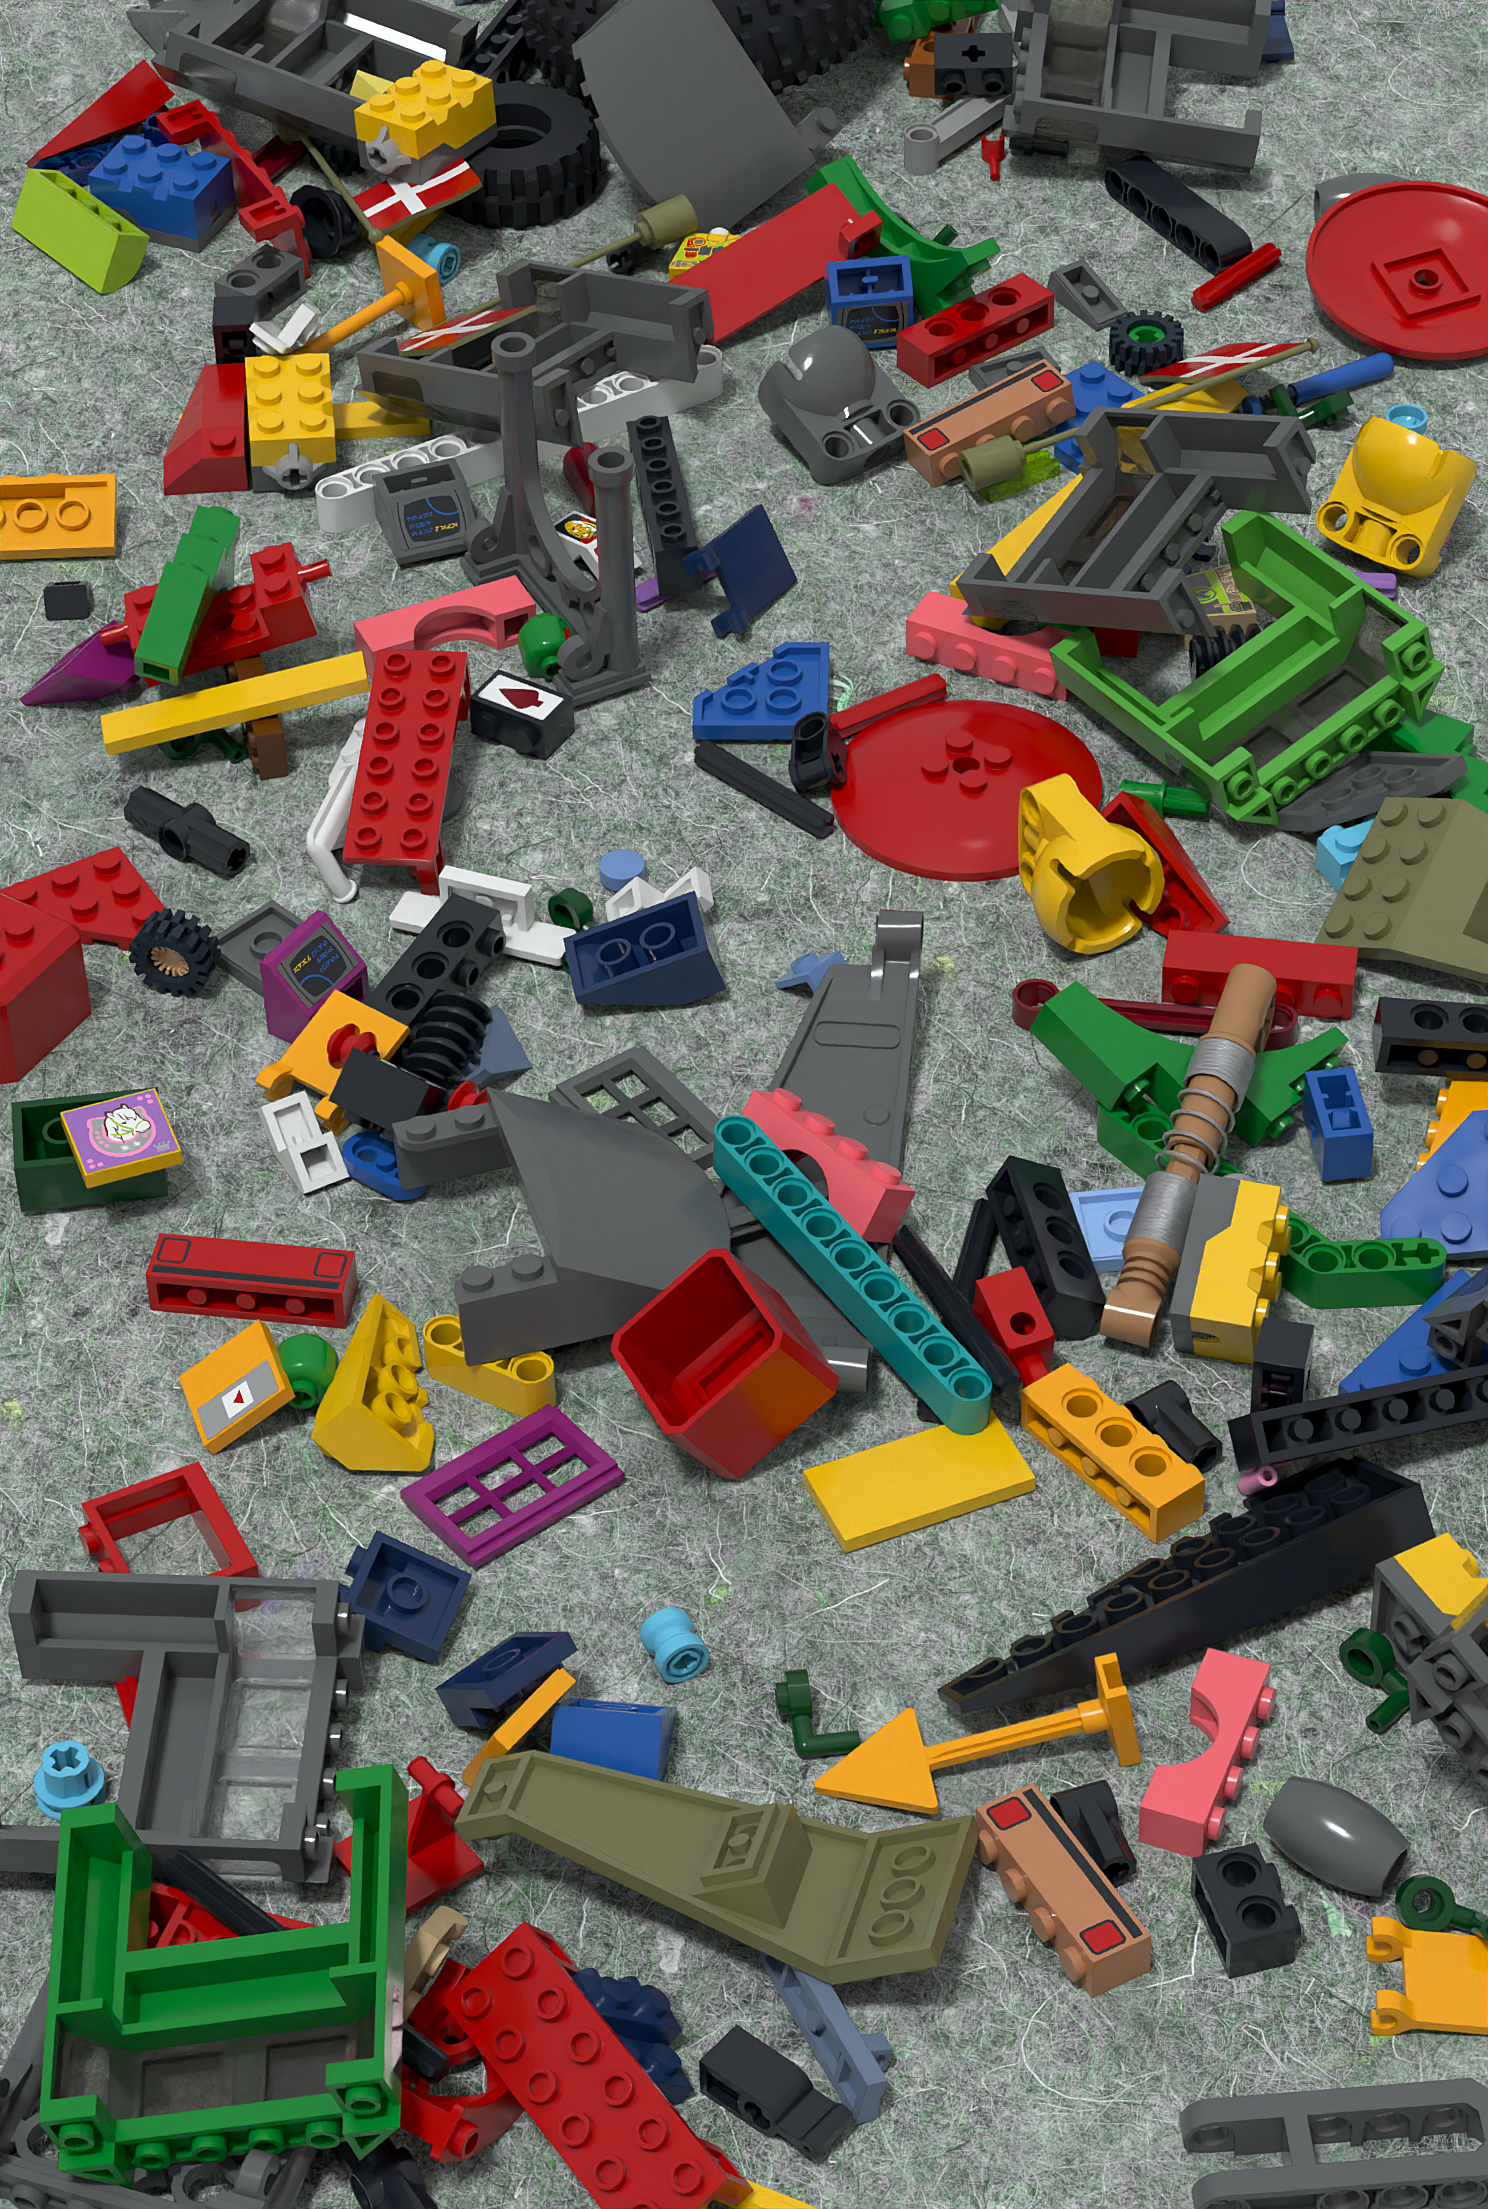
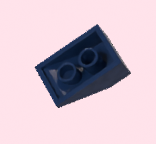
M695 890L563 938L574 995L578 1004L684 1005L727 989L714 933Z

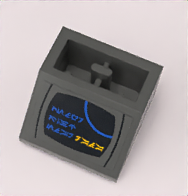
M455 458L372 475L375 515L398 565L417 563L424 559L446 554H458L467 550L463 544V536L468 526L475 521V516L466 480Z

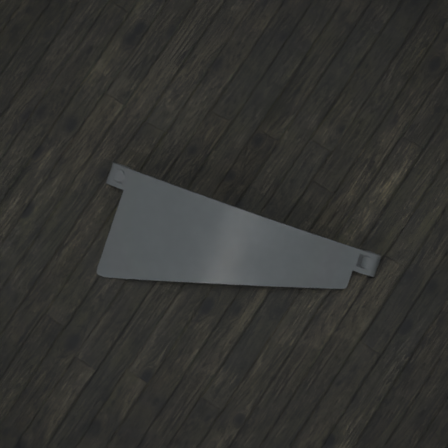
M880 909L879 916L876 915L875 944L872 946V965L833 964L828 968L767 1091L774 1092L776 1088H782L796 1094L802 1099L801 1107L808 1112L818 1113L830 1119L835 1124V1132L842 1137L852 1138L865 1145L869 1150L867 1155L874 1161L886 1163L900 1170L920 979L924 913L920 911ZM810 1155L795 1164L811 1183L826 1179L820 1165ZM719 1178L715 1188L722 1199L725 1211L744 1205L724 1181ZM767 1229L731 1240L730 1253L782 1295L839 1377L836 1392L867 1394L875 1347ZM865 1241L888 1265L890 1243Z

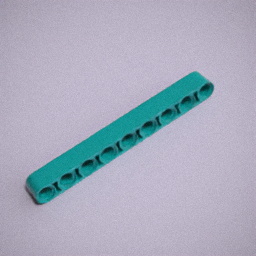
M729 1115L720 1119L714 1127L713 1169L716 1174L949 1429L961 1435H973L984 1430L989 1423L992 1397V1380L986 1371L753 1120L742 1115Z

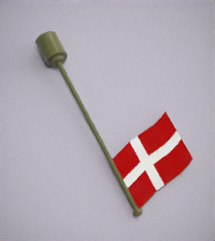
M268 120L284 143L293 146L292 141L303 142L369 233L368 240L372 244L382 241L384 235L404 224L457 202L483 187L478 176L466 161L460 158L423 185L410 184L389 178L352 197L308 135Z
M683 194L674 196L638 213L636 216L637 223L634 224L635 233L565 266L580 268L636 241H639L642 246L647 245L651 250L655 251L698 230L696 213L689 200ZM540 277L539 286L547 282H550L554 279ZM500 296L397 343L400 357L432 355L445 347L453 350L537 311L535 305L515 309L487 311L501 304Z
M1309 337L1307 338V343L1272 344L1246 342L1218 347L1139 376V383L1165 381L1195 384L1130 408L1152 409L1304 352L1310 351L1314 354L1319 348V343L1315 338ZM1080 426L1024 447L1019 440L1013 441L1009 435H1004L960 451L958 459L963 477L970 490L976 492L1022 474V465L1027 463V454L1073 438V434Z

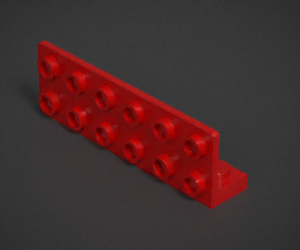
M197 99L156 115L158 129L170 143L179 146L192 143L199 138L202 152H211L214 155L231 159L235 201L241 208L238 210L240 224L256 243L269 240L275 248L302 258L305 278L310 277L308 261L312 260V255L307 242L302 236L301 229L305 228V220L301 210L297 205L292 206L287 201L286 195L280 186L275 187L272 184L264 167H257L247 148L242 149L237 144L233 132L230 129L225 130L221 126L217 114L213 110L209 112Z
M830 183L667 283L708 289L714 331L711 339H706L702 345L716 346L824 280L823 271L827 262L856 260L880 245L883 221L874 210L861 217L836 184Z
M381 649L377 652L343 849V860L347 864L410 865L411 875L418 876L421 894L440 895L439 875L444 869L445 864L440 832L457 723L458 721H467L472 693L467 652Z
M523 1921L443 1998L445 2007L601 2209H703L715 2198L738 2206L754 2191L720 2146L696 2136L571 1978L580 1970L552 1934Z

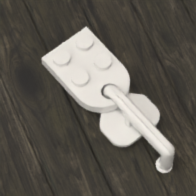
M366 716L356 722L346 745L341 750L340 756L328 779L331 788L306 836L307 852L327 886L332 891L333 898L337 903L350 901L357 892V884L351 879L348 880L331 850L344 847Z

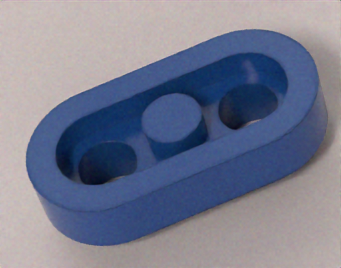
M362 1132L351 1136L344 1143L342 1148L343 1161L350 1176L397 1200L414 1199L427 1191L429 1185L409 1190L402 1189L398 1175L395 1145L393 1142L382 1138L380 1134Z

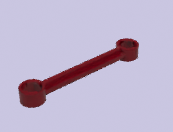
M1028 979L1016 985L1012 993V1018L1015 1024L1029 1031L1042 1008L1032 1006H1038V1003L1044 1004L1059 993L1057 986L1043 979ZM1097 998L1107 1007L1134 1024L1146 1029L1207 1034L1216 1009ZM1275 1001L1271 1028H1274L1275 1025L1283 1028L1270 1030L1263 1052L1281 1050L1296 1044L1298 1014L1289 1004Z

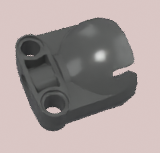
M831 325L817 330L790 348L788 355L802 372L803 377L801 380L798 381L793 376L785 363L777 361L767 371L759 385L757 396L761 408L772 422L783 431L806 460L812 476L823 484L833 485L854 478L898 455L906 449L903 430L919 423L921 419L920 410L917 405L902 395L873 359L870 351L857 334L840 325Z

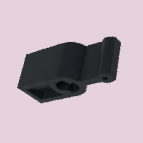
M737 2024L699 2060L700 2093L756 2131L766 2136H774L779 2133L798 2146L806 2156L816 2160L853 2123V2113L845 2105L835 2103L814 2089L809 2077L799 2066Z

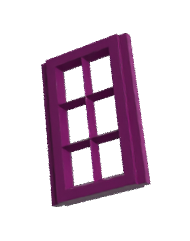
M548 1404L402 1489L400 1497L407 1504V1508L465 1564L476 1569L624 1481L625 1475L613 1458L556 1406L552 1407ZM553 1433L567 1445L535 1465L521 1454L522 1451ZM575 1455H578L591 1467L559 1487L554 1485L544 1475ZM510 1458L525 1470L491 1491L477 1479ZM533 1480L538 1482L548 1492L515 1513L501 1501L504 1497ZM466 1484H469L481 1496L449 1516L445 1515L434 1504ZM489 1506H492L505 1518L473 1538L467 1536L457 1526Z

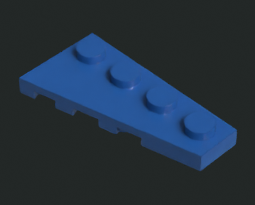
M1460 1269L1339 1383L1338 1395L1463 1369L1426 1345L1431 1325L1422 1319L1445 1299L1472 1294L1482 1286L1464 1270ZM1486 1342L1483 1344L1480 1361L1473 1367L1488 1362V1344Z

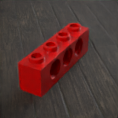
M1023 272L896 333L897 368L927 389H930L968 370L972 365L983 363L1054 328V293Z

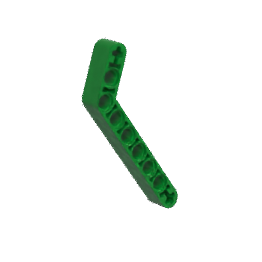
M1143 1097L1133 1104H1129L1125 1100L1110 1112L1097 1099V1142L1145 1181H1147L1149 1174L1163 1171L1157 1165L1155 1156L1157 1153L1166 1150L1167 1146L1164 1144L1162 1136L1164 1132L1173 1130L1174 1125L1170 1117ZM1168 1154L1161 1155L1159 1159L1166 1168L1170 1160ZM1219 1156L1221 1165L1217 1173L1214 1174L1215 1176L1223 1177L1232 1173L1243 1174ZM1214 1160L1212 1166H1210L1209 1168H1207V1171H1208V1172H1210V1171L1213 1170V1168H1214V1166H1215V1164H1216L1215 1160ZM1290 1210L1288 1226L1292 1227L1290 1246L1287 1256L1280 1255L1278 1272L1282 1273L1281 1286L1311 1308L1323 1310L1423 1305L1444 1285L1447 1251L1440 1242L1434 1239L1416 1237L1331 1241Z

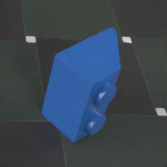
M568 1698L554 1705L550 1754L660 1781L665 1777L677 1707Z

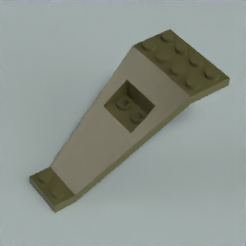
M1385 797L1314 943L1358 947V958L1399 960L1488 984V814L1463 799Z
M537 1750L484 1759L454 1823L462 1842L481 1838L496 1840L509 1833L520 1835L830 1985L848 1982L867 1983L877 1977L906 1972L908 1974H919L930 1968L938 1967L980 1834L973 1815L867 1833L799 1816L793 1803L778 1806L776 1802L759 1806Z

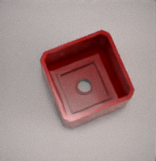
M0 893V1084L2 1085L19 1082L90 1016L92 1012L79 926Z
M726 1248L708 1250L615 1332L610 1348L611 1353L664 1433L722 1479H739L835 1395L839 1379L782 1295Z

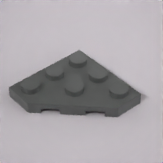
M1365 751L1279 811L1277 816L1280 828L1287 831H1302L1304 835H1311L1327 827L1378 812L1385 797L1423 798L1445 793L1453 787L1452 782L1468 772L1463 755Z

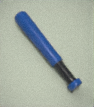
M1380 352L1291 383L1286 390L1293 404L1297 405L1342 391L1346 388H1353L1388 377L1394 371V361L1388 353ZM1270 394L1259 397L1248 395L1242 400L1244 414L1262 415L1263 412L1276 408Z

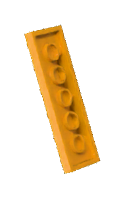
M50 473L37 477L6 475L0 478V560L116 556V474L63 476L57 473Z

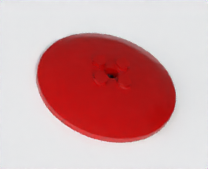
M1431 181L1389 182L1374 185L1348 195L1334 204L1318 220L1310 235L1305 257L1307 281L1317 303L1342 329L1373 347L1404 357L1424 360H1459L1488 354L1487 196L1467 188ZM1418 281H1422V282H1424L1425 284L1432 285V286H1423V285H1420V284L1417 283V282H1418Z
M948 700L921 704L900 710L874 722L863 729L847 744L846 782L839 785L833 782L830 783L831 806L836 821L844 834L864 853L891 868L911 875L954 882L990 881L1020 875L1018 861V812L1020 792L1023 788L1066 773L1072 777L1079 792L1098 812L1100 811L1102 800V778L1099 766L1088 747L1074 733L1053 719L1035 711L1011 704L984 700Z

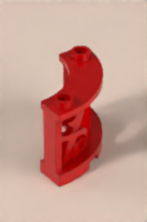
M447 1958L434 1983L408 2018V2024L446 2052L452 2066L465 2063L480 2053L485 2067L486 2092L461 2097L431 2095L430 2084L391 2055L393 2071L401 2083L400 2127L433 2145L429 2156L440 2163L467 2160L494 2142L525 2111L443 2004V1998L473 1970V1968L450 1958ZM450 2036H456L459 2039V2043L449 2045L445 2042ZM350 2046L342 2062L363 2059V2046ZM411 2083L416 2085L413 2090H410Z

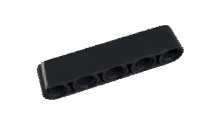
M1141 154L1105 169L1104 183L1109 195L1209 273L1218 274L1253 252L1251 240L1240 226L1147 156Z

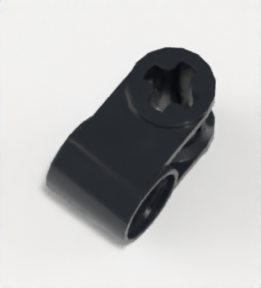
M821 711L811 712L803 716L792 729L791 758L788 762V771L796 792L803 797L811 795L815 788L832 782L839 785L846 782L847 779L846 758L848 747L828 716Z

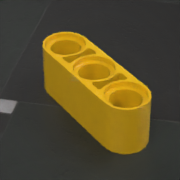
M450 1314L439 1315L426 1322L423 1327L426 1371L436 1381L524 1418L548 1404L552 1407L556 1406L554 1362L544 1352L536 1351L475 1366H467L463 1355L459 1317Z

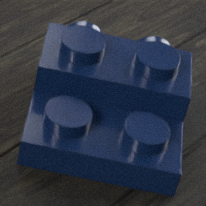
M376 1530L367 1549L359 1545L356 1546L344 1574L352 1577L353 1580L350 1587L340 1583L342 1602L351 1603L352 1614H365L366 1648L379 1653L383 1643L386 1642L433 1664L440 1652L472 1574Z
M515 1632L436 1687L435 1690L455 1726H477L480 1730L497 1724L507 1716L505 1709L516 1704L519 1700H527L557 1669L564 1668L562 1661L574 1654L578 1649L569 1632Z
M585 1968L576 1972L571 1978L670 2103L681 2104L693 2087L681 2068L682 2062L680 2057L669 2047L681 2033L682 2029L670 2010L671 2003L667 1996L652 1985H641L638 1978L634 1976H627L616 1980L607 1976L601 1977L594 1968Z

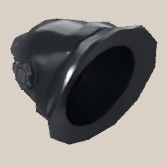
M306 184L293 192L289 203L292 206L297 205L303 214L305 228L301 229L302 236L307 242L314 259H327L335 253H340L345 247L359 239L366 230L341 194H337L334 190H324L320 187Z

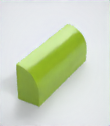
M28 168L11 227L100 294L111 293L125 286L140 268L150 236L62 172Z

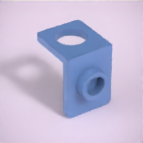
M814 951L793 961L790 964L791 970L774 983L780 989L808 982L813 993H815L831 965L847 963L840 951L816 956Z

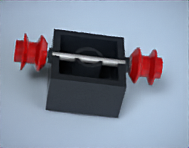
M353 1023L346 1024L341 1029H337L328 1040L327 1053L330 1066L335 1069L343 1068L328 1101L345 1109L341 1116L342 1118L363 1128L381 1133L380 1136L390 1142L394 1143L392 1123L409 1120L416 1116H428L455 1110L465 1105H478L488 1102L486 1089L479 1092L478 1085L473 1081H466L458 1088L449 1090L398 1064L380 1058V1054L377 1051L378 1042L376 1035L372 1032L360 1034L359 1027Z

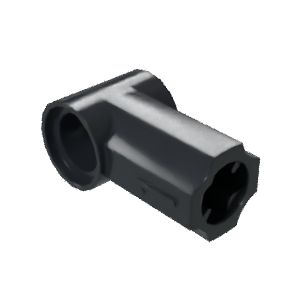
M1168 1380L1124 1403V1406L1131 1412L1135 1420L1152 1434L1159 1435L1166 1442L1170 1450L1187 1464L1194 1465L1201 1474L1210 1471L1215 1461L1222 1456L1223 1443L1192 1413V1407L1185 1391L1175 1381Z
M1100 1780L1050 1795L1049 1803L1114 1888L1122 1886L1125 1880L1136 1873L1137 1860L1119 1826L1117 1804L1107 1781Z

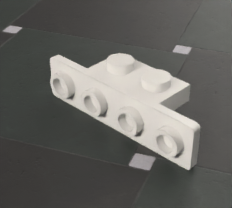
M302 303L283 330H280L269 321L253 322L249 330L256 336L252 341L271 356L292 353L301 347L300 343L303 345L309 344L322 327V324L317 321L322 312L310 303Z
M448 865L444 867L439 875L440 898L407 891L389 916L391 927L420 934L447 899L454 893L501 912L503 930L506 934V944L502 953L555 966L562 965V958L566 956L563 938L576 934V931L573 929L534 920L532 885Z

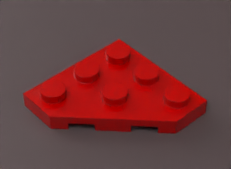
M119 846L100 851L95 855L57 867L52 871L0 889V893L79 926L82 944L93 945L96 939L118 943L119 950L123 951L129 950L131 942L146 918H149L151 913L156 910L161 913L163 908H165Z

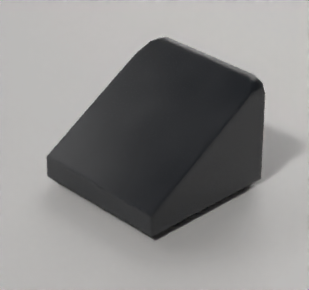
M88 580L49 582L43 589L46 619L68 620L87 618L90 611V582Z

